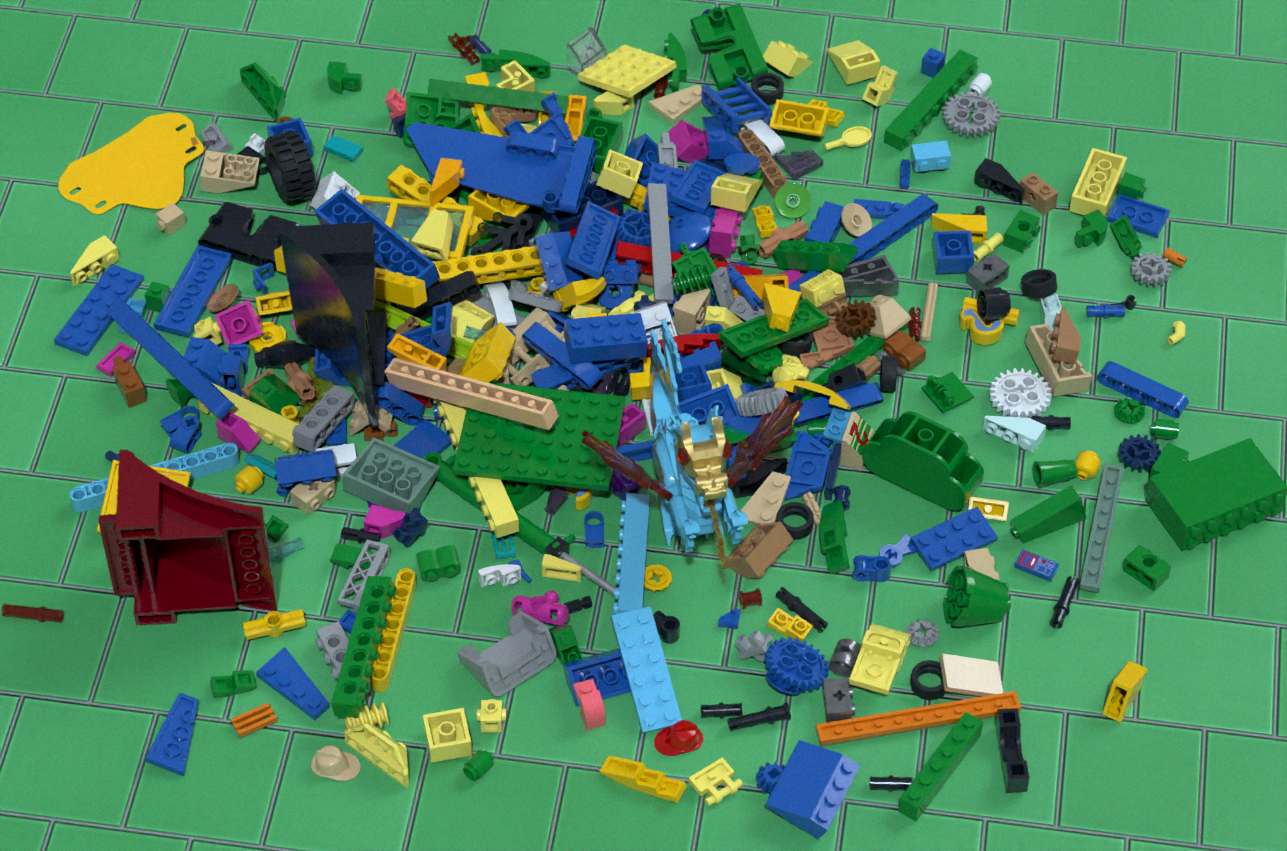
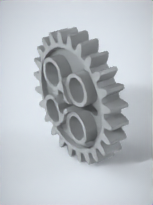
M967 91V95H964L960 92V96L954 94V99L949 98V101L945 102V107H943L944 123L948 124V129L953 128L954 133L960 131V136L966 133V137H969L970 134L974 138H976V134L982 137L983 132L989 134L990 130L994 131L995 127L998 126L1000 121L999 105L995 104V100L989 101L990 96L984 98L983 93L977 95L976 91L973 94ZM974 104L972 123L968 124L971 112V105Z

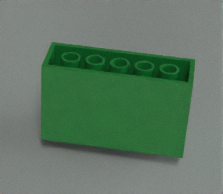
M1248 438L1150 476L1145 502L1182 552L1187 549H1193L1202 543L1211 542L1222 535L1226 536L1237 529H1244L1248 525L1261 522L1270 516L1280 514L1287 495V485L1252 439Z

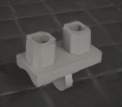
M758 630L753 631L748 638L744 634L740 635L735 642L736 647L740 650L737 656L740 660L753 657L757 661L763 662L768 649L767 644L773 637L770 634L762 635Z

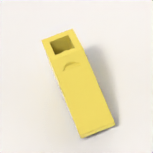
M105 235L88 245L71 270L70 275L73 286L84 282L89 277L120 260L118 248Z

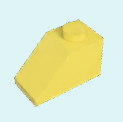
M707 306L705 326L718 323L724 330L744 322L726 307Z

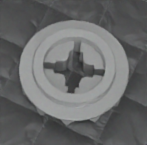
M918 618L916 622L911 621V624L907 627V633L911 634L912 644L919 647H928L938 640L939 628L935 626L934 622L930 623L928 619L921 621ZM920 628H922L926 632L925 637L922 634V632H920Z

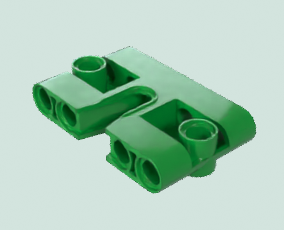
M740 3L725 9L715 7L710 11V14L690 18L692 29L701 50L732 46L708 57V68L718 90L736 85V78H740L747 84L749 80H752L758 74L768 73L766 62Z

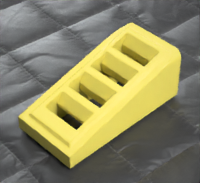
M544 554L542 577L581 582L582 567L555 556Z

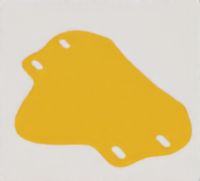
M179 113L149 116L130 131L104 147L70 163L60 177L58 188L64 198L83 205L93 214L105 213L119 204L162 209L171 203L176 204L179 201L184 188V166L187 162L202 154L204 146L195 135L194 125L188 117ZM182 124L187 125L184 129L176 131V128ZM193 146L196 147V150H194L193 152L189 154L186 153V150L190 149ZM78 187L81 188V190L75 193L74 195L70 194L72 190ZM102 201L107 202L100 208L95 207L98 203Z

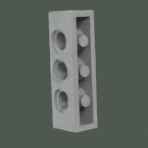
M336 385L327 391L309 414L304 416L300 424L294 427L292 431L294 445L310 452L316 451L355 407L354 393Z
M339 621L317 629V638L315 639L318 650L322 649L324 652L323 658L326 665L330 664L331 666L330 670L334 680H337L339 677L342 661L349 642ZM369 679V691H368V693H365V695H367V694H369V693H372L371 681H370V679Z

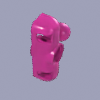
M554 590L547 591L544 596H535L533 598L517 595L511 603L512 615L519 613L516 610L521 607L522 612L540 622L563 625L569 620L568 607L558 603L559 595ZM551 613L557 615L556 620L551 619Z

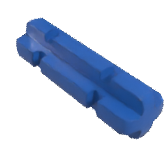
M902 159L900 166V188L908 189L910 184V160Z

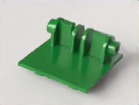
M953 372L938 379L936 376L930 375L927 378V384L921 387L943 413L974 398V395Z

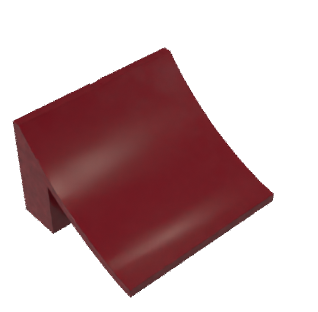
M119 450L117 512L115 515H99V527L114 596L135 595L134 618L136 626L177 624V612L234 609L235 604L259 610L277 611V599L263 507L230 502L198 492L155 471L135 457L129 450Z

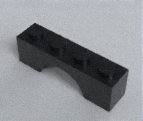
M1018 708L997 709L995 726L1006 793L1027 792L1029 772L1027 760H1024L1022 754L1021 724Z

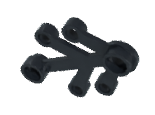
M495 212L493 214L494 222L501 223L503 221L514 225L507 229L487 225L485 222L479 223L477 229L480 233L488 232L499 235L483 246H474L471 250V255L475 256L476 250H480L482 254H485L502 241L501 251L509 250L511 236L517 231V243L514 244L513 249L518 244L524 247L525 232L533 225L531 216L521 213L517 217L503 215L501 212ZM496 214H500L502 216V219L500 221L495 220L494 217ZM522 219L527 220V224L525 226H522L520 224V221ZM480 225H486V230L481 231L479 229Z

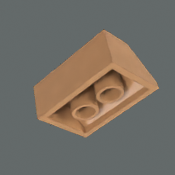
M781 521L756 525L722 563L746 579H758L766 573L765 570L777 561V557L789 548L788 545L793 541V538Z

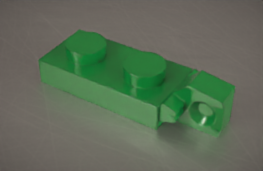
M1125 214L1110 225L1124 252L1128 256L1131 254L1133 258H1138L1141 253L1139 249L1142 248V245L1129 218Z

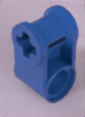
M196 416L185 417L177 430L172 434L169 442L170 447L190 453L202 435L199 419Z
M866 555L854 557L855 570L852 573V577L855 580L861 582H885L890 578L891 563L887 557Z

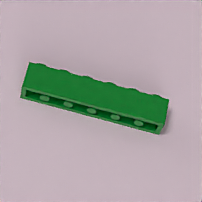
M967 712L962 715L900 797L898 812L917 822L980 738L983 727L982 720Z

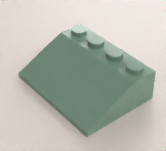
M373 437L342 474L343 490L378 506L410 513L413 508H420L440 470V466Z

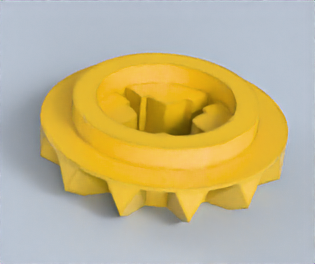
M657 564L645 568L644 586L646 590L651 589L653 592L660 590L662 592L664 588H669L672 582V574L668 568ZM653 575L659 579V582L653 580Z

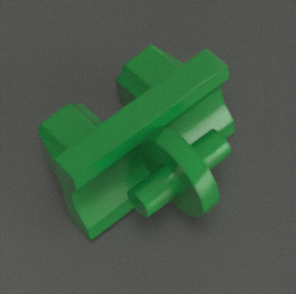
M754 234L740 236L741 246H737V252L743 251L741 254L742 261L752 264L757 260V252L755 250L760 249V245L755 244Z

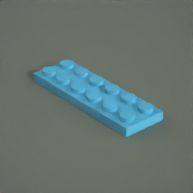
M651 606L611 615L612 625L642 734L673 726L676 722L681 721L682 718Z

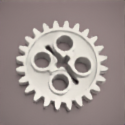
M1014 368L1013 373L1009 370H1006V375L1000 373L999 377H995L994 382L991 383L989 392L990 401H993L992 407H997V412L1003 411L1002 416L1009 414L1010 417L1023 418L1032 417L1035 414L1041 416L1042 411L1046 412L1047 407L1050 406L1052 394L1051 388L1048 387L1049 383L1044 382V377L1038 378V373L1032 375L1031 370L1025 373L1023 368L1020 372H1017L1016 368Z

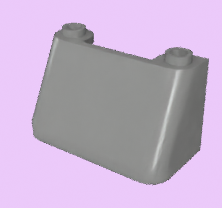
M522 611L509 620L508 630L510 635L479 654L478 650L473 646H466L457 652L460 662L489 693L496 697L504 695L553 663L556 659L557 652L548 626Z

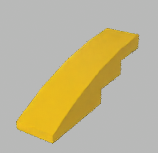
M609 755L599 771L600 774L632 789L678 803L687 787L684 781L666 778L664 772L647 769L644 763Z

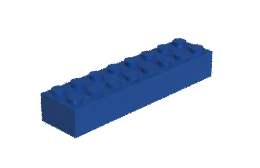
M342 188L314 211L320 225L374 222L376 268L387 269L391 272H399L406 276H415L418 279L425 280L426 289L440 278L437 268L432 261Z

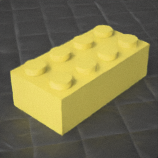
M1092 148L1072 194L1069 211L1086 215L1099 209L1106 217L1119 183L1125 173L1127 157Z

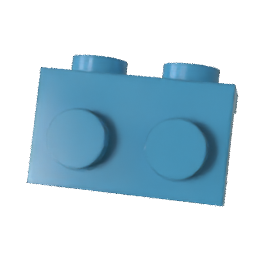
M836 407L832 409L823 434L824 438L833 441L831 453H833L836 443L842 444V438L851 416V412Z

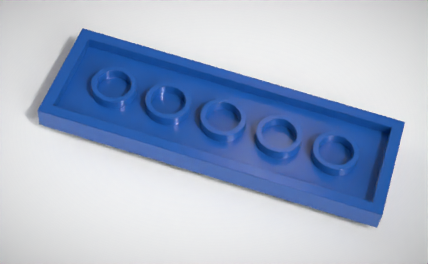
M588 201L582 213L565 264L586 273L589 277L599 280L620 221V216Z
M198 245L154 322V328L190 337L194 325L197 324L232 261V253Z
M111 264L55 337V345L88 356L114 321L106 310L117 297L127 303L128 299L134 295L144 281V276Z

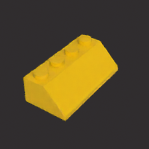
M499 322L473 342L460 376L489 383L493 379L495 381L503 375L502 371L507 365L506 361L510 357L509 353L514 347L513 343L516 337L502 322Z

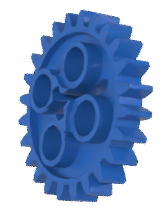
M781 637L780 641L775 640L774 643H771L765 653L764 662H767L765 668L770 669L768 673L775 675L774 680L780 679V685L786 683L787 689L793 686L795 691L798 688H801L803 692L806 689L811 692L814 688L818 690L820 685L823 686V679H827L830 669L827 667L828 661L823 660L825 655L818 654L820 649L814 650L813 644L808 646L806 645V640L801 643L798 638L793 641L791 637H788L786 641Z

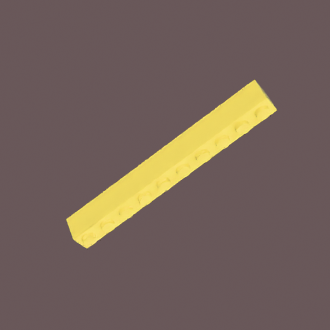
M432 398L433 403L438 405V415L443 417L444 428L450 432L449 438L451 444L456 446L455 450L457 453L467 407ZM469 476L470 487L475 488L476 500L481 502L483 516L488 517L489 529L494 531L496 538L519 532V519L501 480Z

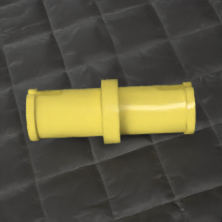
M996 232L987 241H983L980 247L974 251V261L978 263L987 254H991L994 248L1004 241L1002 235Z

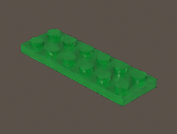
M803 299L799 302V307L788 332L770 328L767 316L764 314L719 331L718 338L743 358L829 324L830 318L808 299Z

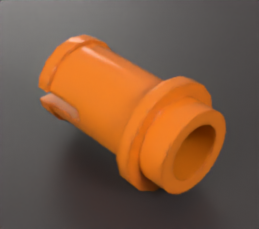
M1167 248L1163 258H1168V261L1182 268L1188 257L1173 251V248Z

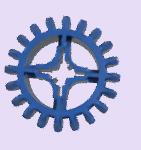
M638 210L636 212L629 211L628 214L623 213V216L619 217L620 221L615 232L617 241L651 247L649 213H646L645 210L642 212Z

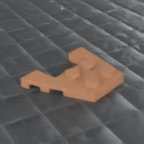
M827 316L830 318L829 324L812 331L817 352L800 354L799 356L801 364L810 370L844 355L854 348L852 337H848L847 333L842 334L841 330L838 329L835 316Z

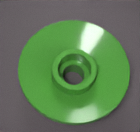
M798 183L783 185L775 196V206L778 212L786 218L796 219L802 217L808 212L811 205L809 191ZM791 199L796 200V204L791 205L789 201Z

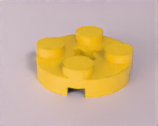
M263 322V335L249 340V344L255 353L261 352L262 348L271 347L278 342L287 340L286 331L281 325L280 327L276 326L274 322Z

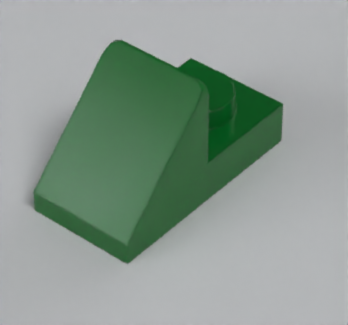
M166 380L165 383L171 398L183 408L188 397H193L194 395L179 380Z

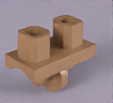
M846 292L817 308L826 316L835 315L838 317L837 311H842L841 306H848Z

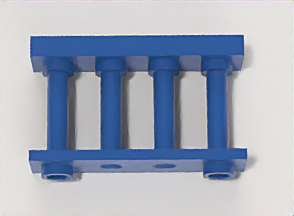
M736 78V87L717 92L709 85L701 86V102L731 133L739 132V124L744 121L761 118L767 125L770 124L772 117L771 108L740 78ZM735 94L738 95L737 97H732L724 100L722 99V97H727ZM742 102H745V103H746V104H744V105L735 106V107H730V106H729V105H734V104H738V103H742ZM750 110H753V111H754V112H752V113H747V114H743V115H738V114H737V113H741V112H745V111H750Z

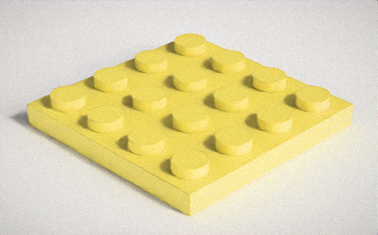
M622 45L619 49L609 53L592 66L585 68L584 71L578 74V81L630 98L677 68L676 61L630 47L629 45Z

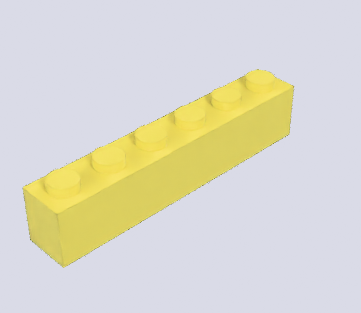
M212 383L235 404L230 412L243 418L267 444L277 446L282 451L293 455L300 448L294 445L292 431L296 425H299L298 423ZM198 399L199 409L203 413L210 414L218 420L220 419Z

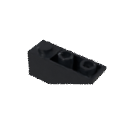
M985 158L975 171L974 184L1022 204L1024 188L1001 164Z
M787 458L749 465L745 478L730 480L735 497L741 498L754 495L772 471L780 474L786 473Z

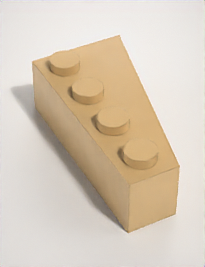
M1047 324L1029 326L1025 343L1045 382L1049 383L1048 387L1051 388L1052 396L1088 391L1093 376L1089 371L1086 372L1082 368L1083 364L1079 360L1075 364L1053 360L1054 352L1051 351L1052 341L1055 340V338H1052L1053 330Z

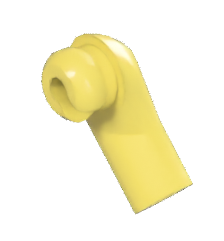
M1175 321L1172 327H1175L1173 329L1175 333L1167 338L1170 345H1174L1185 337L1186 326L1182 321Z

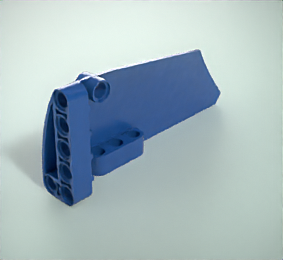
M417 122L406 128L433 177H435L441 158L462 160V168H465V177L461 179L459 185L528 205L542 207L547 213L561 211L577 214L586 192L596 157L595 138L578 136L576 145L568 146L560 144V141L552 137L515 131L511 132L509 138Z

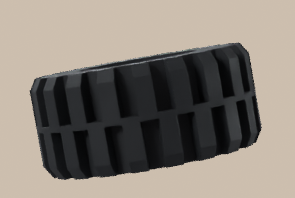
M291 130L268 137L264 145L266 163L272 183L279 197L287 203L311 197L316 191V177L310 154L300 134Z

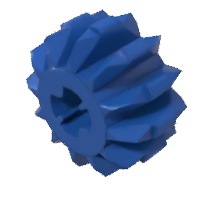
M767 761L765 766H760L759 772L756 774L757 787L762 789L763 795L766 793L771 794L785 767L784 764L778 766V763L775 761L774 765H771Z

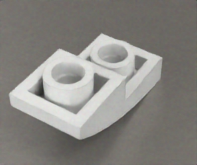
M506 564L479 569V584L481 587L493 585L499 581L503 587L515 584L521 580V568L519 565Z

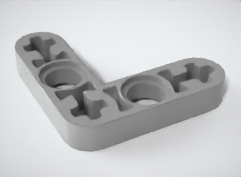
M511 280L508 296L510 299L546 310L561 312L562 301L527 291V284Z

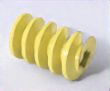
M380 702L379 709L375 704H372L371 710L365 705L363 712L360 711L359 718L345 717L347 729L365 723L375 727L378 724L381 729H383L384 722L389 726L387 711L383 702Z

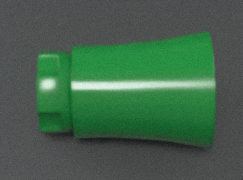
M1074 460L1034 461L1033 478L1038 488L1077 477V468Z

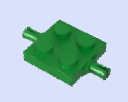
M685 242L678 246L683 256L671 264L680 277L682 271L689 275V269H693L696 273V267H700L703 271L704 265H707L710 276L717 270L705 247L689 251ZM710 282L708 289L711 290V299H712V298H714L716 295L714 294L713 290L711 289V286H712L713 284H711V282ZM702 285L701 290L706 289V287ZM694 287V292L699 291L697 287ZM687 289L688 294L692 293L690 289Z

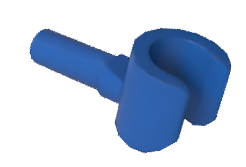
M514 560L508 563L509 565H519L521 568V576L528 583L532 581V579L522 569V565L519 560Z

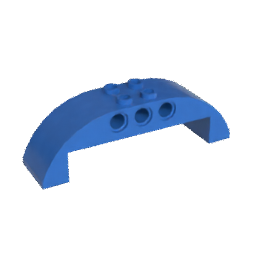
M451 302L433 307L431 325L400 335L445 357L450 349L452 336L453 307ZM394 336L387 338V346L394 338ZM316 348L313 373L331 383L352 387L331 360ZM388 349L387 353H385V370L391 361L397 358Z

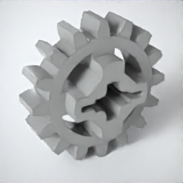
M1148 252L1145 255L1140 253L1139 257H1135L1134 262H1132L1131 275H1135L1134 280L1140 279V284L1145 282L1148 287L1150 284L1157 287V283L1163 285L1164 281L1169 280L1172 271L1171 263H1168V258L1162 259V254L1156 256V252H1153L1152 255Z

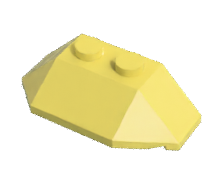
M367 723L348 728L344 731L345 743L404 787L407 788L409 786L407 748L403 743L396 742L388 732L381 731L379 728Z

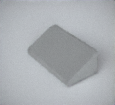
M214 122L209 124L200 133L214 152L226 153L234 149V146L221 127Z

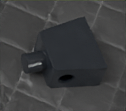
M853 363L829 374L830 382L821 386L834 392H839L869 383L863 368Z

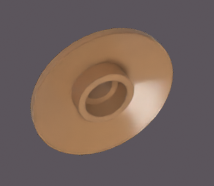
M228 284L220 288L212 295L207 304V309L210 312H218L231 307L233 300L238 294V287L235 284Z

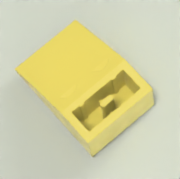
M859 40L826 50L847 85L877 77L879 73L880 60L872 48Z
M731 173L718 176L711 187V205L746 212L762 184V180Z

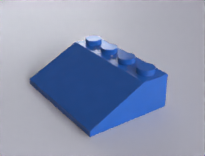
M799 740L765 806L816 839H819L828 831L860 765L843 754Z

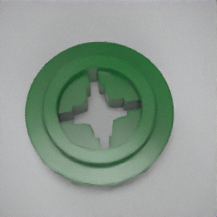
M1126 397L1115 404L1114 413L1119 420L1125 423H1136L1143 419L1145 407L1142 406L1141 401L1137 402L1134 398L1129 400ZM1127 407H1130V409L1133 410L1132 414L1129 411V409H1127Z

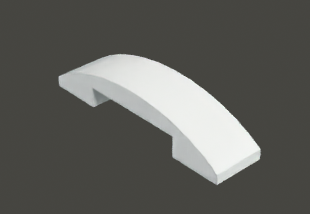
M500 282L483 285L485 294L489 297L493 306L497 324L502 322L504 326L517 325L513 304L508 297L509 292L505 284Z

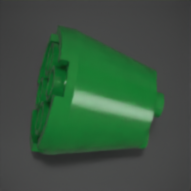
M956 566L950 573L947 584L950 586L947 598H944L943 601L944 616L947 623H951L952 626L961 627L1002 622L1005 612L1011 608V600L1008 599V583H1003L966 566Z

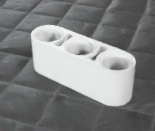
M760 118L744 121L740 124L741 130L750 129L756 134L771 157L785 150L783 140Z

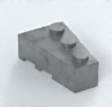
M885 255L849 264L843 272H835L843 278L846 297L898 295L899 279Z

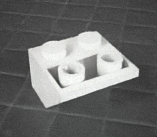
M333 171L320 179L310 205L317 209L341 188L354 199H356L357 195H360V192Z
M664 301L628 313H641L648 343H650V330L652 329L657 334L658 340L662 339L663 319H666L667 327H669L672 337L677 336L668 305Z

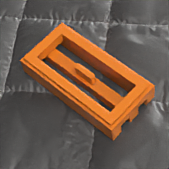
M269 703L231 719V723L239 738L277 722V717L274 715Z

